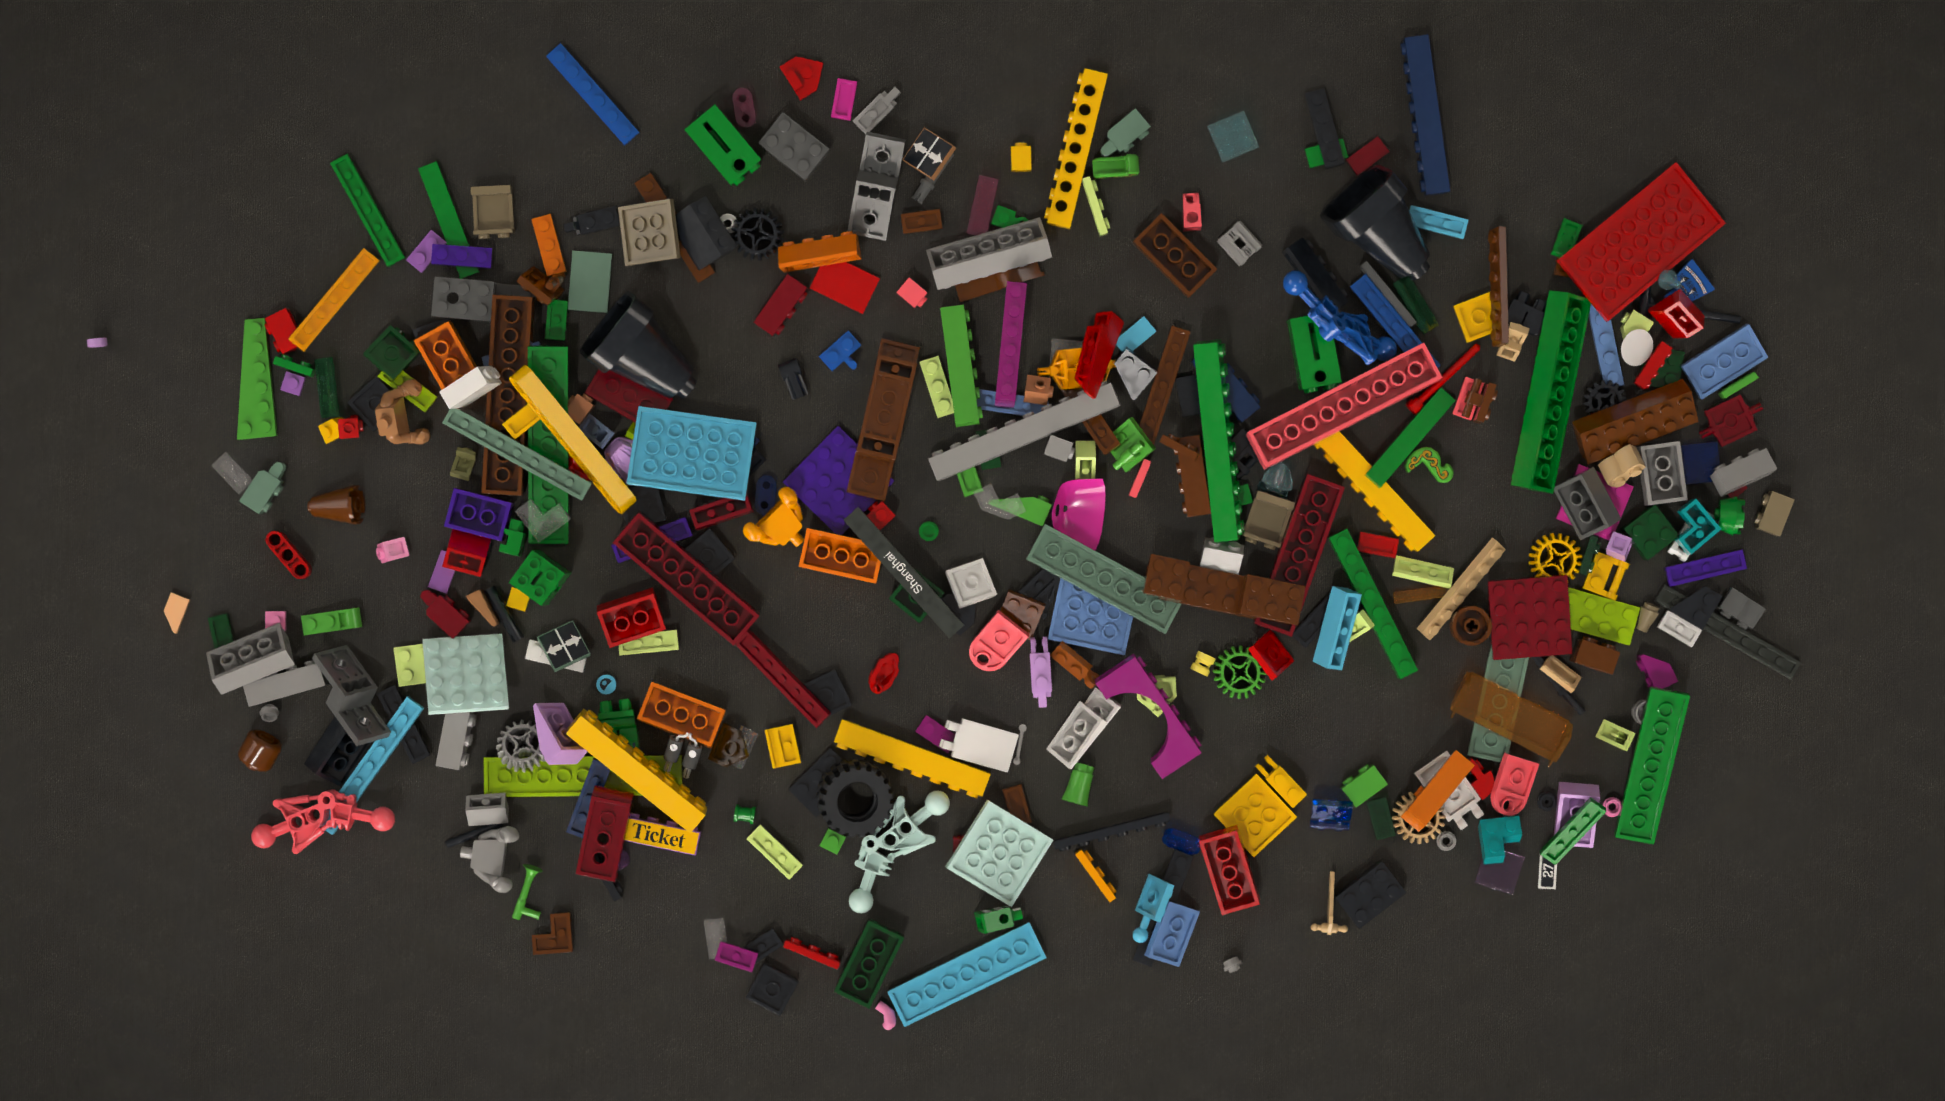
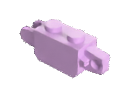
M1030 637L1033 698L1038 697L1039 708L1047 707L1046 697H1051L1052 692L1050 652H1048L1047 637H1043V652L1036 653L1035 637Z

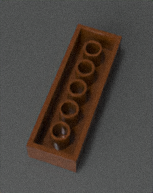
M1681 379L1575 420L1572 423L1580 453L1589 465L1614 455L1618 450L1629 444L1637 446L1699 421L1692 391L1686 382Z

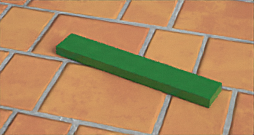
M345 154L331 162L332 168L387 267L403 260L405 256L350 156Z
M436 161L418 168L447 245L470 247L438 162ZM456 266L460 279L480 273L478 268Z
M1439 388L1365 476L1378 488H1381L1456 400L1444 389Z

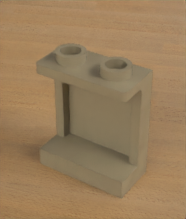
M512 186L471 187L474 217L473 235L478 236V239H490V235H498V238H510V234H515Z
M1256 491L1245 524V532L1242 535L1246 537L1245 541L1254 544L1260 541L1265 543L1264 547L1275 550L1276 547L1281 548V542L1295 503Z

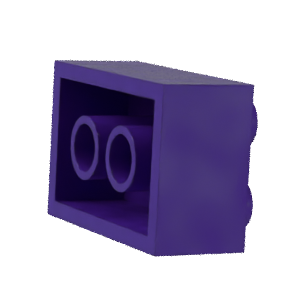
M454 488L444 527L504 541L506 537L504 528L508 529L514 503Z

